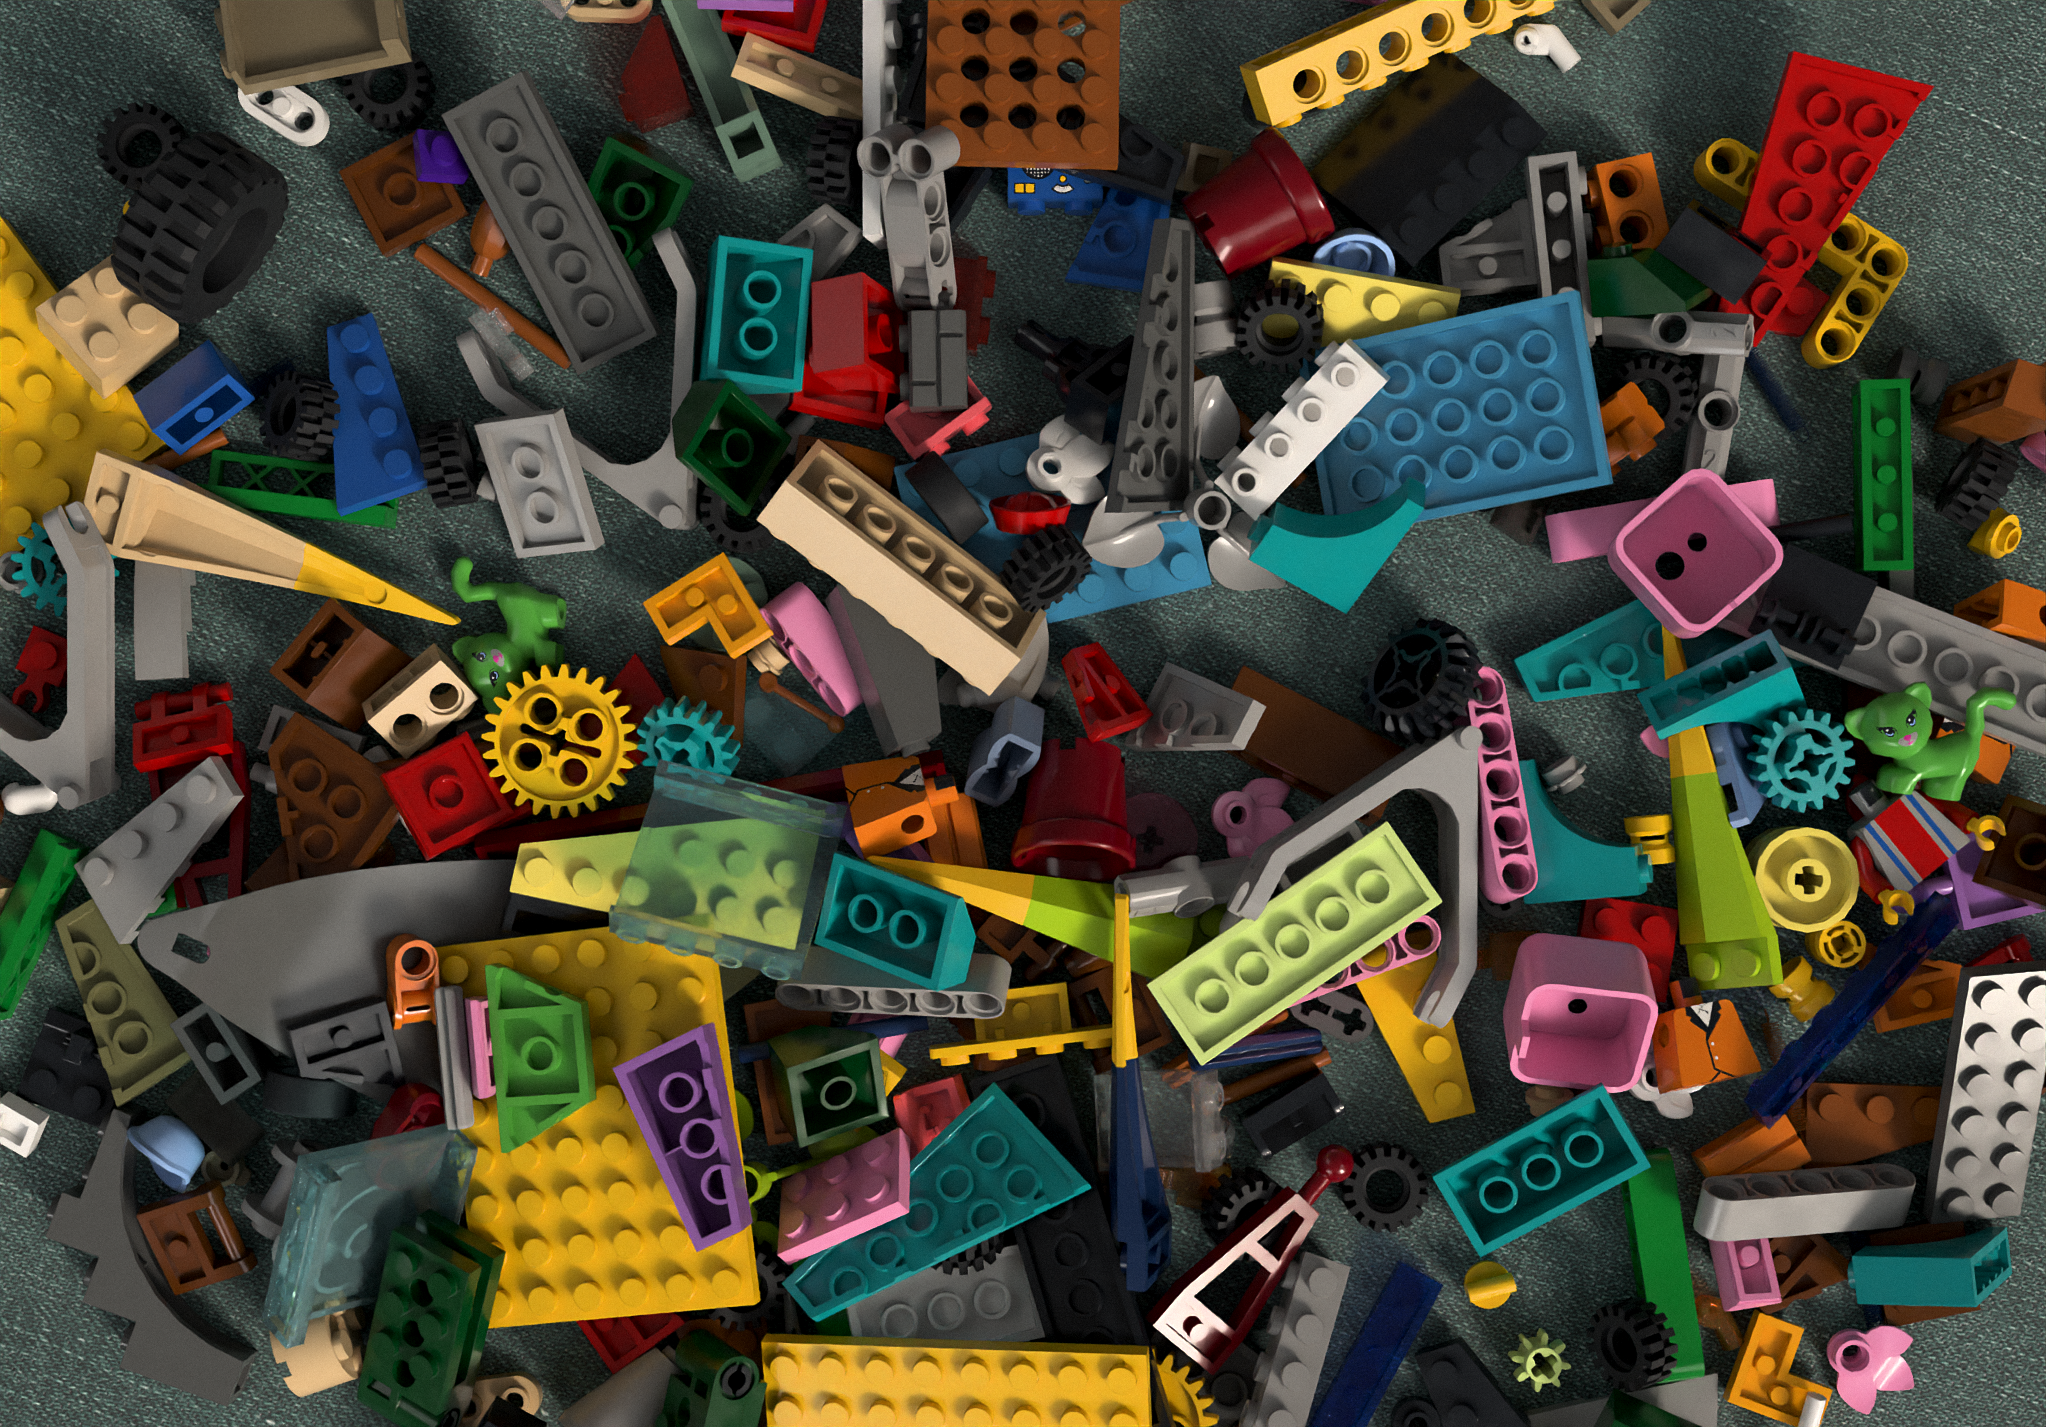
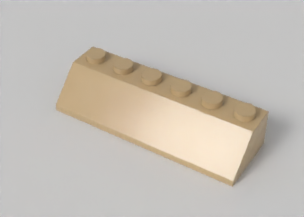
M819 439L787 477L756 519L775 538L785 541L805 556L812 566L826 572L842 584L852 596L866 602L883 615L889 624L903 630L923 645L930 655L940 658L960 673L966 682L980 688L989 696L1022 659L1047 614L1041 608L1037 613H1031L1030 610L1025 612L1002 584L1001 578Z

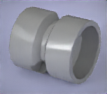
M1227 280L1195 284L1194 360L1217 357L1239 350L1240 341H1237L1236 337L1238 321L1230 318L1229 315L1234 310L1235 304L1231 284Z

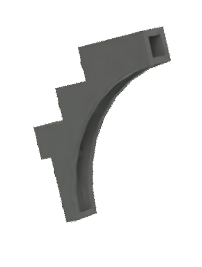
M127 1103L121 1107L114 1108L113 1111H109L103 1118L97 1135L98 1138L102 1139L96 1156H92L88 1160L82 1172L81 1182L85 1186L80 1184L63 1191L62 1194H57L53 1199L46 1216V1220L51 1222L46 1238L98 1256L99 1258L93 1259L85 1273L83 1285L88 1286L82 1302L136 1322H132L128 1326L121 1340L120 1349L124 1350L125 1353L119 1367L227 1407L242 1394L257 1350L224 1335L199 1316L180 1294L174 1295L136 1217L139 1211L136 1188L138 1149L128 1139L127 1130L130 1126H141L144 1124L147 1109L133 1103Z

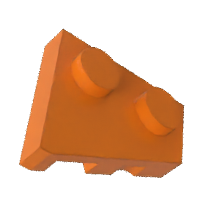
M1866 942L1865 953L1857 963L1877 1034L1953 1017L1962 965L1942 960L1934 961L1923 958L1921 955L1884 949Z

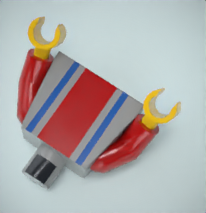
M1870 778L1858 785L1848 795L1864 814L1862 818L1847 830V835L1851 841L1848 848L1857 861L1859 887L1874 903L1883 904V918L1890 925L1898 924V914L1891 907L1901 906L1906 909L1909 915H1913L1914 899L1908 892L1971 840L1966 834L1974 833L1977 845L1985 851L1993 850L1995 847L1991 839L1982 835L1984 831L1992 829L2001 835H2006L2004 823L2000 818L1993 815H1986L1980 818L1977 812L1957 801L1932 798L1921 791L1920 788L1913 790L1911 795L1891 793L1889 796H1886L1876 786L1874 780Z

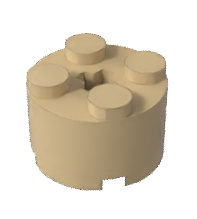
M339 1287L327 1291L316 1290L275 1305L279 1311L271 1313L269 1318L272 1351L277 1364L286 1361L292 1375L283 1379L295 1395L304 1397L361 1376L367 1347L363 1344L360 1329L365 1327L366 1318L363 1308L357 1300L349 1302Z

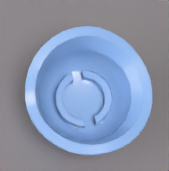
M1346 228L1336 232L1317 249L1312 258V263L1394 277L1395 260L1390 247L1373 232L1363 228Z
M160 1115L141 1126H130L127 1130L128 1139L140 1152L148 1157L160 1180L174 1191L184 1192L190 1185L191 1178L205 1157L204 1146L198 1134L182 1120L165 1115Z

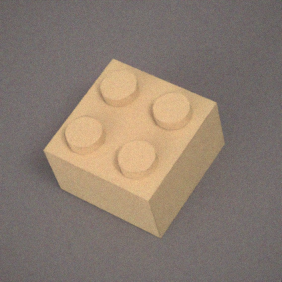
M113 254L35 308L39 330L103 399H106L179 345V324L120 284L111 265V256Z

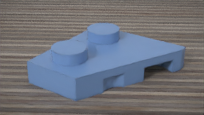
M1742 722L1708 724L1705 728L1715 757L1720 786L1732 785L1738 805L1735 812L1728 814L1732 828L1751 824L1768 798L1757 792L1763 781H1756L1749 777V773L1758 768L1757 762L1747 759L1748 753L1756 752L1753 747L1754 741L1751 739L1753 736L1752 729L1748 723Z

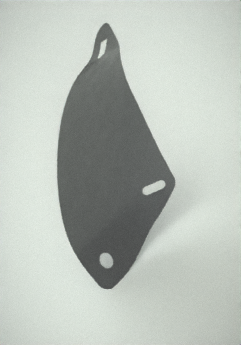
M517 859L460 860L368 868L317 876L268 887L227 900L153 919L147 922L139 931L137 945L142 957L153 967L183 985L205 1004L241 1029L294 1059L286 1026L378 997H382L386 1001L388 984L385 955L389 943L395 937L405 933L415 934L433 947L529 936L530 934L514 930L507 933L499 929ZM609 913L606 915L603 927L611 926ZM178 933L205 943L210 949L207 961L196 963L171 952ZM415 946L404 952L401 960L403 969L415 968L422 959L421 948ZM431 1021L402 1024L401 1029L393 1030L406 1083L420 1082L436 1089L443 1098L436 1025H433ZM331 1078L384 1104H388L396 1090L386 1084L370 1082L355 1084L343 1082L339 1078Z

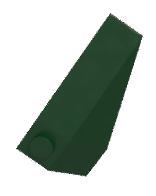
M624 131L607 137L587 186L632 271L655 246L652 235L668 227L671 229L677 223L695 179L668 153ZM538 300L536 306L543 309Z

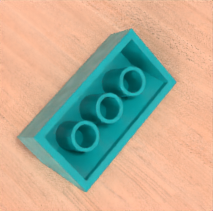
M1601 1082L1431 1175L1481 1258L1650 1168L1651 1165L1643 1147L1621 1110Z

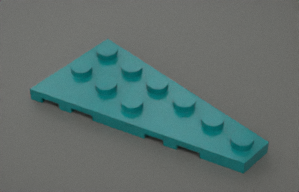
M1637 598L1510 661L1531 703L1652 687L1665 681L1662 623ZM1713 627L1696 638H1680L1688 669L1746 641ZM1787 657L1792 668L1810 666Z
M993 1082L910 1161L909 1213L811 1255L782 1282V1285L808 1316L818 1322L1065 1202L1092 1187Z

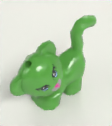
M461 556L456 558L451 569L452 590L466 603L496 600L506 620L507 631L506 633L490 632L479 637L473 635L461 637L452 644L453 655L463 664L464 674L474 690L482 696L487 712L501 713L502 709L496 705L493 699L499 695L509 699L512 697L506 686L510 681H515L524 687L523 672L529 670L531 662L535 661L536 666L540 669L541 666L549 664L554 673H559V669L565 661L564 645L550 641L549 629L560 630L565 628L566 601L556 595L541 593L535 587L520 581L510 583L488 581L473 585L469 582L473 562L469 557Z
M1925 681L1913 682L1901 692L1881 695L1865 707L1846 712L1844 725L1846 730L1855 738L1863 740L1872 754L1887 756L1894 760V763L1883 764L1877 770L1876 786L1881 790L1911 795L1916 783L1921 780L1920 790L1928 796L1943 800L1960 801L1966 780L1973 772L1979 759L1980 741L1985 729L1984 709L1988 705H1993L2002 710H2010L2015 706L2017 700L2015 694L2003 687H1982L1966 700V723L1964 730L1940 738L1930 739L1933 727L1929 711L1932 703L1931 690Z

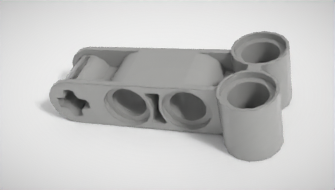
M901 123L891 124L864 138L857 148V159L864 173L880 181L894 299L898 309L903 312L913 311L915 308L934 311L953 310L956 302L957 285L943 171L957 163L960 157V144L954 132L941 125L932 126L915 135L913 130L907 125ZM904 294H908L909 298H905Z

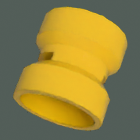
M1671 814L1624 818L1625 833L1630 836L1631 844L1642 843L1643 854H1650L1652 865L1676 862L1675 847L1669 843L1668 835L1673 829ZM1659 835V838L1640 840V837L1642 836Z
M1840 920L1828 929L1806 933L1805 946L1807 952L1814 960L1822 964L1846 968L1855 965L1861 960L1866 950V939L1864 933L1857 925L1850 921Z
M1803 956L1794 957L1782 966L1784 984L1766 986L1776 998H1786V1002L1789 1004V1012L1801 1023L1820 1013L1835 995V990L1826 980L1817 979L1815 976H1812V966Z

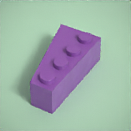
M714 1022L695 1028L614 1067L615 1075L696 1252L726 1239L752 1224V1215Z

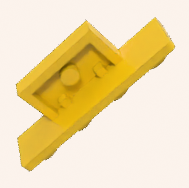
M1066 981L1008 988L1005 1009L1000 1016L991 1019L974 1018L977 1040L930 1045L929 1054L930 1059L940 1058L941 1066H953L969 1063V1055L988 1053L989 1060H1003L1017 1057L1016 1049L1035 1047L1036 1054L1038 1055L1065 1051L1064 1043L1083 1041L1084 1049L1112 1046V1023L1072 1028Z

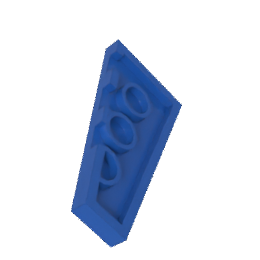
M373 313L327 327L329 379L334 384L332 390H336L339 398L334 403L340 404V413L335 414L334 420L339 421L338 429L332 428V433L335 436L333 451L337 511L342 517L427 488L428 481L427 478H424L423 474L424 465L420 459L421 450Z

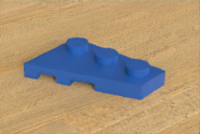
M1110 188L1074 263H1072L1065 277V282L1142 293L1154 220L1169 218L1170 206Z

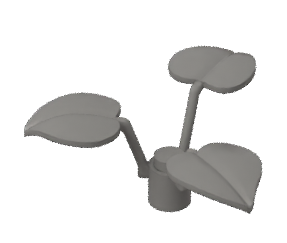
M1210 375L1194 381V471L1201 483V488L1192 491L1186 497L1183 511L1158 514L1154 516V512L1104 513L1107 500L1106 495L1094 508L1081 544L1090 556L1100 563L1121 568L1138 567L1155 559L1163 550L1164 536L1157 524L1189 521L1195 526L1207 530H1216L1221 535L1210 543L1207 550L1209 571L1219 584L1239 591L1283 588L1286 580L1248 560L1251 540L1247 539V535L1255 520L1245 511L1237 512L1229 520L1231 515L1229 500L1222 493L1213 491L1214 484L1208 479L1200 463V456L1215 460L1227 455L1236 445L1240 435L1238 411L1218 376Z

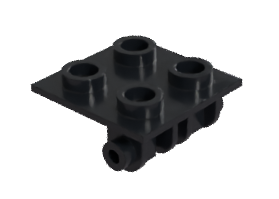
M1787 543L1783 552L1782 564L1772 576L1748 631L1758 635L1771 629L1779 645L1835 670H1839L1845 654L1849 656L1856 645L1857 638L1854 637L1855 632L1878 582Z

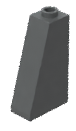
M842 584L837 585L827 596L825 602L885 758L901 753L903 759L910 755L917 756L930 749L928 743L942 732L935 657L930 655L923 645L903 630L889 624L883 615L866 602L852 596Z

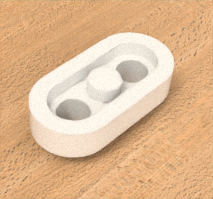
M295 86L269 90L273 92L274 97L271 103L267 105H261L260 102L262 94L267 91L244 95L241 89L238 88V99L243 109L255 119L300 146H313L322 141L327 135L330 125L328 113L315 99ZM306 116H311L313 118L312 126L307 130H300V121Z

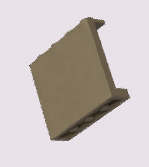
M219 0L220 7L214 9L218 31L225 41V49L219 52L223 72L227 79H234L244 95L412 62L403 0Z

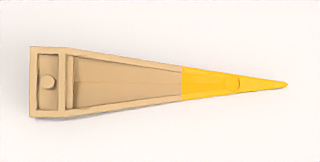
M106 448L96 452L83 504L92 515L109 553L114 556L295 589L448 625H455L461 622L457 615L156 464L148 465Z

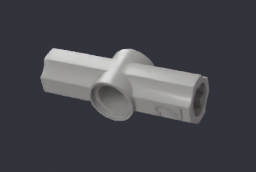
M1686 311L1603 317V347L1670 352L1679 356L1706 354L1748 357L1753 347L1755 333L1754 316L1741 313ZM1684 320L1687 328L1684 337L1678 342L1671 343L1668 336L1670 327L1675 322Z
M1701 354L1697 376L1698 389L1694 393V396H1698V403L1692 409L1694 412L1692 417L1687 421L1689 428L1680 477L1693 469L1703 468L1713 471L1724 481L1733 427L1740 418L1738 397L1745 357ZM1708 402L1716 404L1722 412V420L1718 426L1711 425L1704 416V409Z
M1247 855L1201 862L1198 856H1183L1171 860L1161 869L1118 875L1114 881L1115 893L1128 894L1129 918L1172 911L1178 918H1190L1208 911L1216 904L1228 903L1250 858Z

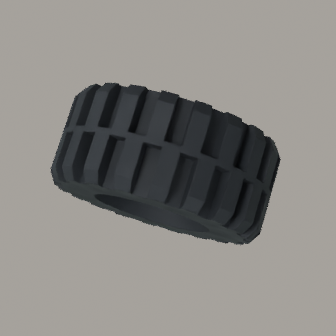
M208 131L196 133L193 138H186L178 143L177 149L173 152L168 151L160 159V164L154 171L150 170L143 179L144 184L137 193L134 192L128 202L129 208L126 214L120 218L117 226L119 232L113 238L111 247L114 253L111 256V265L120 284L176 322L198 323L202 319H209L216 314L219 308H225L238 291L241 292L249 283V278L263 264V258L266 253L271 251L276 241L275 236L283 226L285 220L283 214L288 209L289 204L287 197L289 193L288 185L280 170L227 134Z

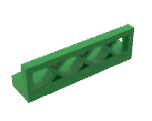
M1910 378L1860 380L1851 388L1855 572L1858 574H1871L1876 571H1911L1914 569Z
M212 449L208 485L197 483L198 486L249 512L389 529L396 528L399 497L386 501L385 506L374 505L342 517L337 511L336 497L333 500L318 497L311 488V485L325 474L335 475L334 464ZM225 462L241 463L252 479L240 488L222 486ZM252 465L266 466V468L258 473ZM279 468L288 469L299 483L287 494L273 493L264 481ZM299 471H307L314 473H312L310 476L304 479V477L300 474ZM258 485L262 489V491L252 489ZM305 490L309 497L298 495Z
M41 828L0 915V1021L12 1017L55 925V921L78 876L74 865L82 860L91 848L49 828Z

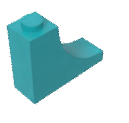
M1409 476L1393 494L1383 501L1360 511L1339 515L1310 514L1276 502L1267 516L1259 515L1248 532L1247 539L1251 540L1248 560L1347 614L1424 510L1426 485Z
M1771 629L1636 694L1660 740L1684 730L1718 722L1748 723L1760 728L1766 734L1768 731L1765 729L1763 721L1769 719L1779 723V710L1786 709L1793 711L1795 714L1798 706L1808 708L1792 666Z
M1536 758L1518 760L1538 870V882L1529 894L1524 895V904L1634 896L1646 892V883L1653 882V866L1650 854H1643L1642 843L1628 844L1605 840L1576 826L1561 813L1549 797L1542 783Z
M1986 1227L1979 1232L1963 1237L1928 1243L1865 1246L1852 1256V1260L1848 1264V1282L1852 1289H1856L1857 1304L1977 1307L2012 1275L2007 1227Z

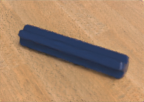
M1308 1027L1246 1036L1202 1066L1188 1047V1064L1193 1070L1204 1071L1317 1054L1323 1047L1322 1035L1320 1030Z

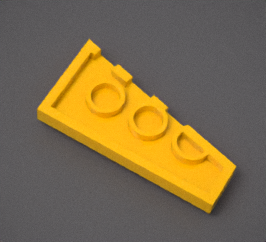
M1428 928L1406 932L1405 940L1411 948L1423 950L1430 943V931ZM1380 944L1361 957V959L1368 966H1380L1385 961L1386 949L1383 944ZM1436 951L1424 958L1355 983L1429 1123L1476 1112L1453 1017L1446 1026L1438 1028L1433 1024L1429 1025L1413 1015L1414 1005L1438 960Z

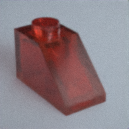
M660 15L651 17L621 76L625 93L618 95L626 121L635 120L642 134L695 116L667 28Z

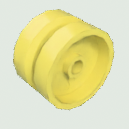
M1791 825L1770 828L1752 839L1744 850L1774 926L1806 933L1828 929L1845 918L1857 899L1860 884L1857 861L1847 845L1828 831ZM1796 873L1800 875V879L1797 884H1795Z

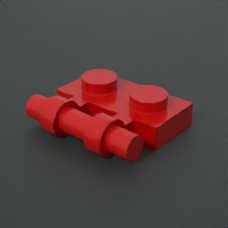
M210 682L193 685V689L176 694L163 691L152 694L149 700L135 702L134 709L138 720L151 718V720L133 724V765L140 773L207 759L209 756L234 753L232 712L226 704L217 705V703L233 700V690L230 683L225 682L212 685ZM193 709V711L175 714L176 712Z

